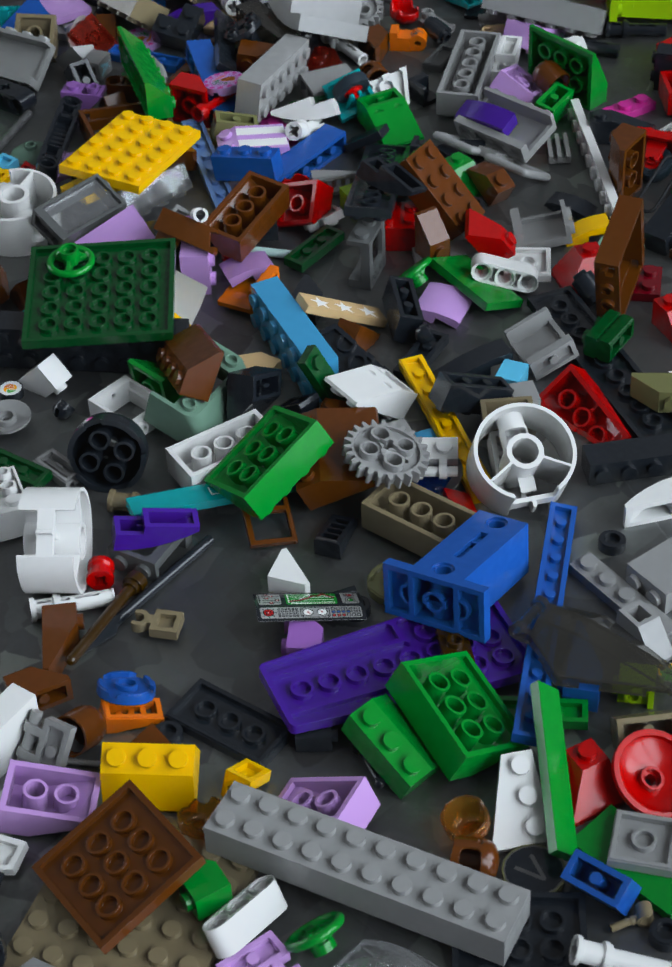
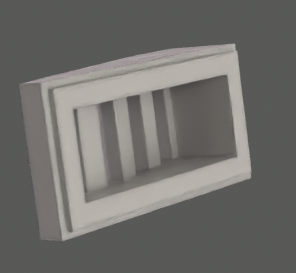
M310 171L311 180L318 179L328 184V181H332L330 186L334 188L333 195L340 194L339 187L346 185L345 179H350L351 184L356 176V171ZM337 180H341V185H337Z

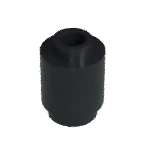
M429 16L423 22L422 28L426 30L428 37L437 44H445L450 40L451 28L440 19Z
M583 269L573 277L575 281L572 283V286L585 303L588 302L590 306L596 304L595 275L592 270L586 272Z

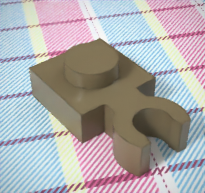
M138 609L135 611L136 620L138 621L132 620L131 628L136 633L148 630L150 637L178 640L185 621L184 612L156 609L154 614H149L146 610Z

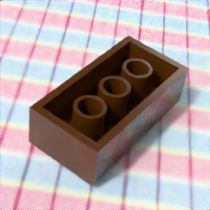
M431 139L399 163L428 187L426 192L408 197L419 211L432 206L438 209L450 241L465 231L467 209L471 208L482 215L485 213L480 203L475 199Z

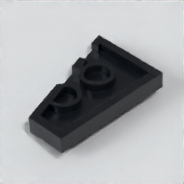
M336 323L319 331L338 356L339 373L369 364L387 369L391 373L387 367H383L377 362L372 354L362 349Z

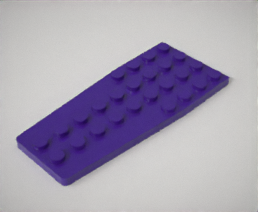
M496 601L490 607L491 638L485 644L469 639L475 663L494 689L521 681L527 644L499 602ZM399 616L264 662L259 666V678L288 731L292 734H299L344 724L350 714L370 699L387 694L397 705L385 685L399 664L404 661L438 656L441 653L435 628Z

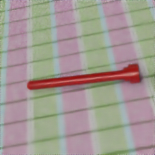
M236 93L227 96H217L206 104L198 103L191 108L193 119L197 122L204 121L209 117L211 110L236 95Z

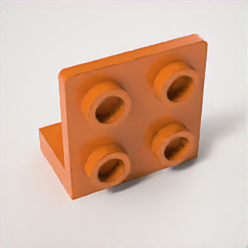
M270 264L264 273H261L257 281L248 278L233 288L230 285L217 300L218 305L253 314V308L249 302V295L251 294L250 284L276 276L280 279L279 266Z

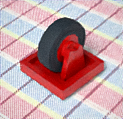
M637 126L647 130L643 180L648 182L661 160L667 155H672V131L665 132L651 127ZM668 158L663 163L652 182L661 181L672 171V158Z

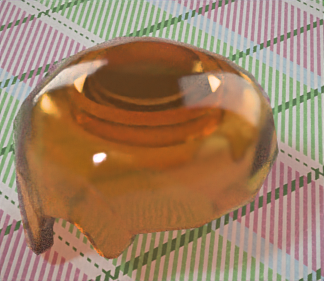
M466 794L455 797L445 804L440 814V821L452 842L454 835L484 838L488 835L491 817L483 801L477 796Z
M212 796L208 803H200L198 799H194L188 807L182 808L177 813V824L180 832L191 839L205 840L203 827L221 800Z

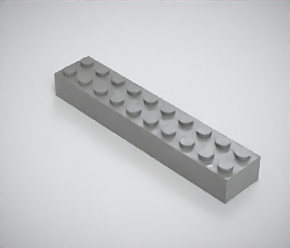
M236 781L232 783L203 827L207 852L261 873L273 875L279 880L501 966L505 965L530 915L531 890Z

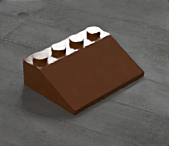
M376 407L316 408L302 413V415L316 419L334 441L327 453L322 458H319L310 468L308 474L296 483V491L310 511L375 487V481L371 480L369 483H365V476L357 478V470L349 471L350 464L344 463L345 456L341 454L344 438L347 436L348 430H353L354 425L361 427L363 421L370 425L373 419L379 424Z

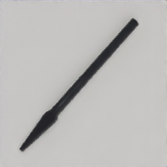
M210 535L205 536L123 607L83 656L117 634L118 627L212 546L214 539Z

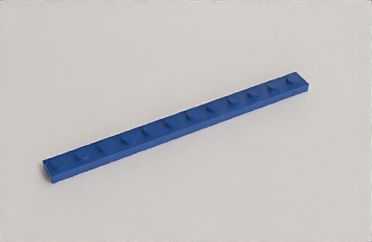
M556 502L550 503L510 742L537 747L530 684L537 680L550 686L552 683L578 508L576 506Z

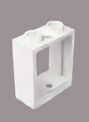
M124 375L88 399L90 416L102 412L115 413L116 410L130 401L146 411L151 390ZM144 411L132 420L139 425L146 435L156 427L144 421Z

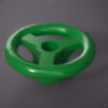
M65 243L49 255L47 268L52 274L61 278L79 277L91 270L95 263V256L85 246ZM55 259L64 263L65 270H60L54 266ZM88 260L83 267L73 270L74 266L79 262Z
M427 256L421 259L399 277L412 278L415 289H417L429 279L424 271L432 262V258Z
M331 911L305 923L288 937L285 942L286 950L290 953H297L309 949L314 958L329 953L337 946L332 935L344 923V914L340 911Z

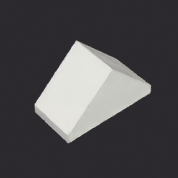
M281 549L267 575L269 593H310V582L288 549Z

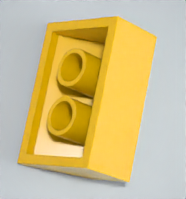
M102 742L100 763L102 802H105L130 779L160 812L197 813L200 766L199 748L192 744Z

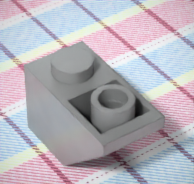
M640 599L618 610L613 631L615 638L649 667L657 668L659 665L672 660V646L658 614Z

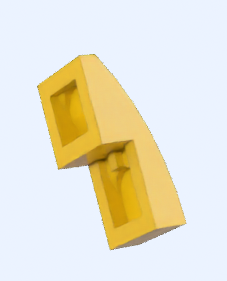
M606 213L589 216L574 222L575 233L571 234L573 243L566 244L565 246L570 247L589 242V236L604 235L609 223Z

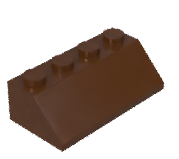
M249 170L208 216V219L202 223L218 231V234H211L210 242L218 248L222 255L242 262L290 206L289 185Z
M194 324L175 334L172 340H165L162 348L160 347L156 353V362L179 395L208 402L224 352L201 325Z

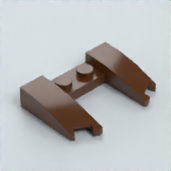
M165 207L162 208L153 228L158 231L155 239L175 238L176 251L180 242H184L215 256L217 255L218 248L210 247L211 234H218L216 229Z

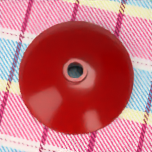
M656 729L635 731L619 743L613 754L611 771L615 787L622 799L634 811L672 818V735ZM645 779L650 781L651 786L646 783Z

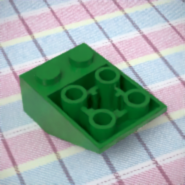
M395 87L357 98V120L367 131L387 123L390 129L381 140L377 141L379 144H411L415 135L419 136V141L424 139L404 96Z

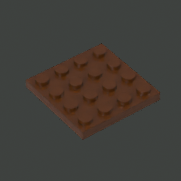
M129 779L31 868L106 955L207 862Z

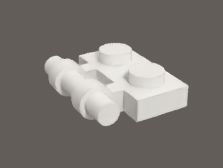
M422 437L421 444H427L426 451L430 452L429 465H439L428 466L424 477H439V480L447 479V477H458V466H447L458 465V437Z

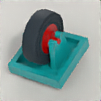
M359 68L322 86V91L328 100L336 98L341 112L337 116L342 124L357 117V98L374 93L369 86L370 83L366 74L361 72Z

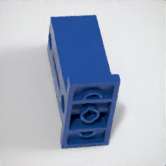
M478 510L414 565L388 558L383 562L385 613L400 616L449 633H458L465 638L485 644L491 638L490 607L529 572L528 523Z

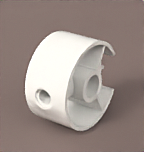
M11 168L8 170L10 182L0 186V256L22 257L31 255V247L48 246L47 240L31 224L32 212L34 208L57 196V189L54 181L40 171L27 168ZM59 213L52 218L62 227L61 215Z
M518 402L499 407L482 421L472 442L466 460V474L469 485L481 503L490 510L507 516L512 509L527 506L530 507L531 512L535 511L538 504L548 503L550 507V503L556 502L561 496L575 469L577 461L575 439L567 424L556 413L543 406ZM527 428L546 437L557 450L561 461L545 456L541 441L536 436L529 434ZM499 429L498 434L503 455L498 465V473L492 479H489L479 461L478 443L488 433ZM514 457H520L527 463L518 462ZM534 477L559 484L554 492L519 499L515 498V494L499 487L505 482L507 485L520 487L521 493L527 495L537 491Z
M26 487L21 494L18 510L25 511L26 523L23 532L24 555H16L17 573L23 592L26 594L84 593L88 586L86 582L87 564L90 558H92L93 552L92 512L87 490L84 487Z

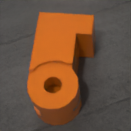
M391 24L389 32L390 51L418 52L425 49L428 39L426 30L423 28L403 30L399 29V24Z

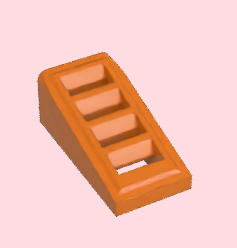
M154 698L146 704L136 706L112 704L102 699L100 702L99 711L106 720V734L147 727L151 723L156 725L164 721L160 698ZM151 709L152 714H147L146 710Z

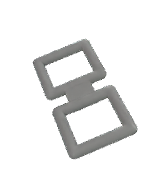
M440 131L433 133L435 140L470 155L484 157L486 162L504 167L505 170L521 177L545 182L551 178L549 173L507 157V154L491 147L472 146L458 140L466 139L458 135Z

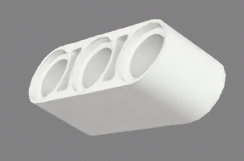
M477 253L471 259V275L478 282L523 293L534 292L538 287V272L531 264L487 253ZM478 265L487 266V268L483 270H479L476 267ZM503 270L510 272L508 275L499 274ZM525 276L532 277L529 281L522 280Z
M265 875L254 880L203 924L202 930L216 958L225 959L236 954L287 909V902L273 875Z

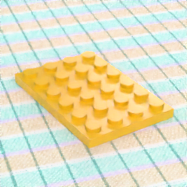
M129 110L123 111L60 163L59 173L84 180L98 173L104 180L109 182L111 187L140 194L201 138V130L193 129L188 125L174 124L168 120L154 119L149 115L135 114Z

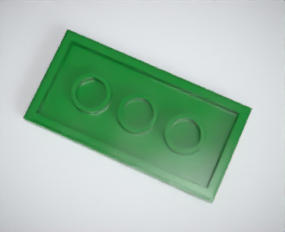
M469 256L432 257V262L429 266L484 311L522 307L524 300L512 290L474 280L471 275V258ZM478 265V266L476 267V268L479 269V270H483V269H484V268L481 267L480 265Z
M612 804L576 835L578 849L606 865L617 809ZM613 868L630 877L642 887L637 899L640 901H650L653 911L663 918L672 919V878Z

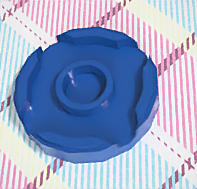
M112 671L104 674L103 679L99 678L97 680L96 691L102 700L112 704L136 706L146 704L154 699L156 684L147 675H143L142 679L136 677L137 673L133 671Z

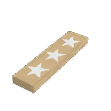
M301 292L298 293L295 299L306 314L338 320L343 318L354 323L385 328L388 322L377 307Z

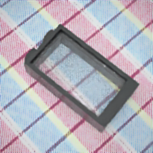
M97 173L34 208L31 224L51 245L75 243V241L126 209L127 203L121 195H118L111 188L109 182Z

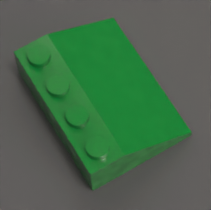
M533 24L529 26V74L532 75L536 66L541 62L552 60L570 75L568 87L574 90L573 99L579 98L582 108L591 111L607 101L608 83L596 53ZM560 77L555 81L563 84V81Z
M274 405L203 481L247 514L262 520L273 511L276 504L283 497L291 492L292 487L308 474L310 468L319 458H322L327 453L334 441L316 419Z
M467 651L401 662L385 685L448 781L470 777L498 763L501 754L518 752L530 747L529 745L510 742L514 717Z

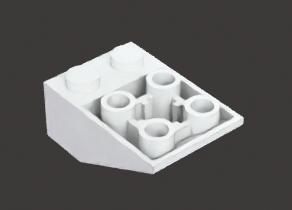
M372 364L326 376L324 381L332 386L330 390L334 394L347 399L346 404L350 407H376L378 414L388 420H391L392 417L396 419L404 418L418 395L387 369Z
M14 466L0 467V542L23 536L26 523L25 511L18 510L19 500L24 489Z

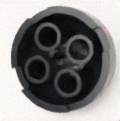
M114 412L94 414L82 421L75 429L67 449V459L76 473L75 477L88 488L103 493H109L111 488L124 489L132 487L141 478L149 456L148 441L139 425L129 417Z

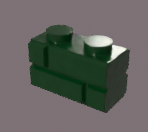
M609 309L602 317L598 316L594 326L590 330L586 329L582 335L581 342L583 343L584 355L592 358L597 357L598 360L609 363L633 336L634 318L626 314L620 315V312Z

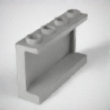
M8 26L6 28L0 27V78L39 92L56 47L50 43V39L46 36L39 35L36 37L27 31H22L21 33Z
M485 86L483 89L485 95L483 102L494 104L515 113L518 124L508 136L458 115L453 120L458 135L468 140H484L486 147H491L507 154V157L526 164L557 129L553 113L547 109L544 110L536 107L530 102L527 103L519 100L515 96L502 93L498 89Z

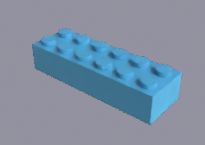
M278 276L250 284L251 294L249 295V302L253 308V314L250 315L253 327L259 329L263 341H267L274 355L277 354L279 359H281L282 367L284 369L287 368L292 381L297 382L302 395L316 393L297 365L301 355L308 345H316L335 374L339 373L338 356Z

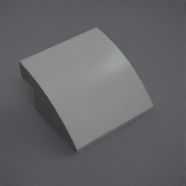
M267 0L277 18L291 29L367 43L369 26L359 25L363 0Z

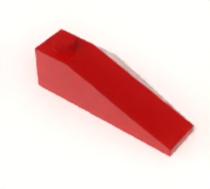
M574 364L567 366L539 394L541 406L556 413L570 430L583 436L593 444L631 438L628 430L598 385L584 369Z

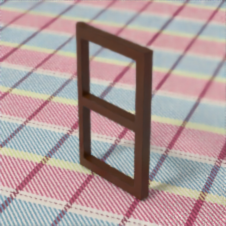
M287 496L282 498L283 505L275 506L270 514L285 512L291 537L255 540L250 520L251 515L241 509L250 549L298 544Z

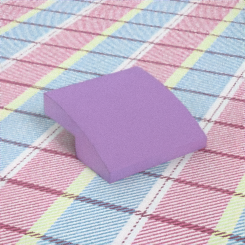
M265 251L250 252L242 262L230 258L220 263L219 266L233 288L251 276L257 281L261 273H264L270 264H274Z
M429 282L419 298L424 320L432 324L437 318L456 330L473 303L471 299L455 286L438 282Z

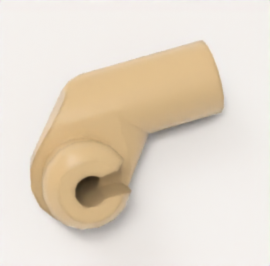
M505 24L485 25L480 31L503 34Z

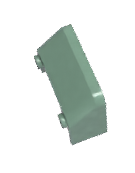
M216 341L214 342L224 352L217 378L223 382L211 393L208 402H201L198 399L183 396L175 403H172L153 390L149 394L144 421L178 442L227 421V373L245 369L246 366L239 355Z

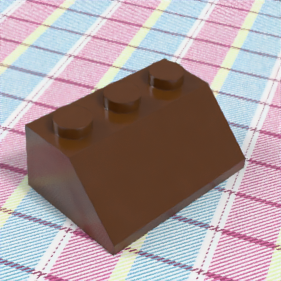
M623 122L616 129H613L609 136L611 147L608 155V161L610 162L608 173L618 197L619 194L633 197L642 188L647 130Z

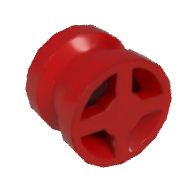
M103 555L90 558L87 564V585L95 590L111 588L114 584V561Z

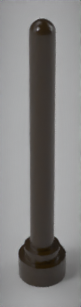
M132 570L123 579V589L67 655L66 663L68 665H75L131 596L140 594L146 588L148 581L141 572Z

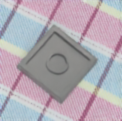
M616 809L607 865L611 868L672 878V818Z

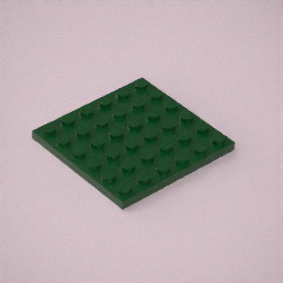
M175 238L76 244L89 248L94 253L95 263L90 271L74 278L55 276L47 268L49 255L61 245L31 247L21 337L22 349L165 341L174 338ZM55 259L54 266L60 270H65L64 263ZM88 260L79 262L74 266L73 270L83 267Z

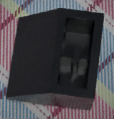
M253 366L227 373V421L253 409L262 414L281 395L282 369Z

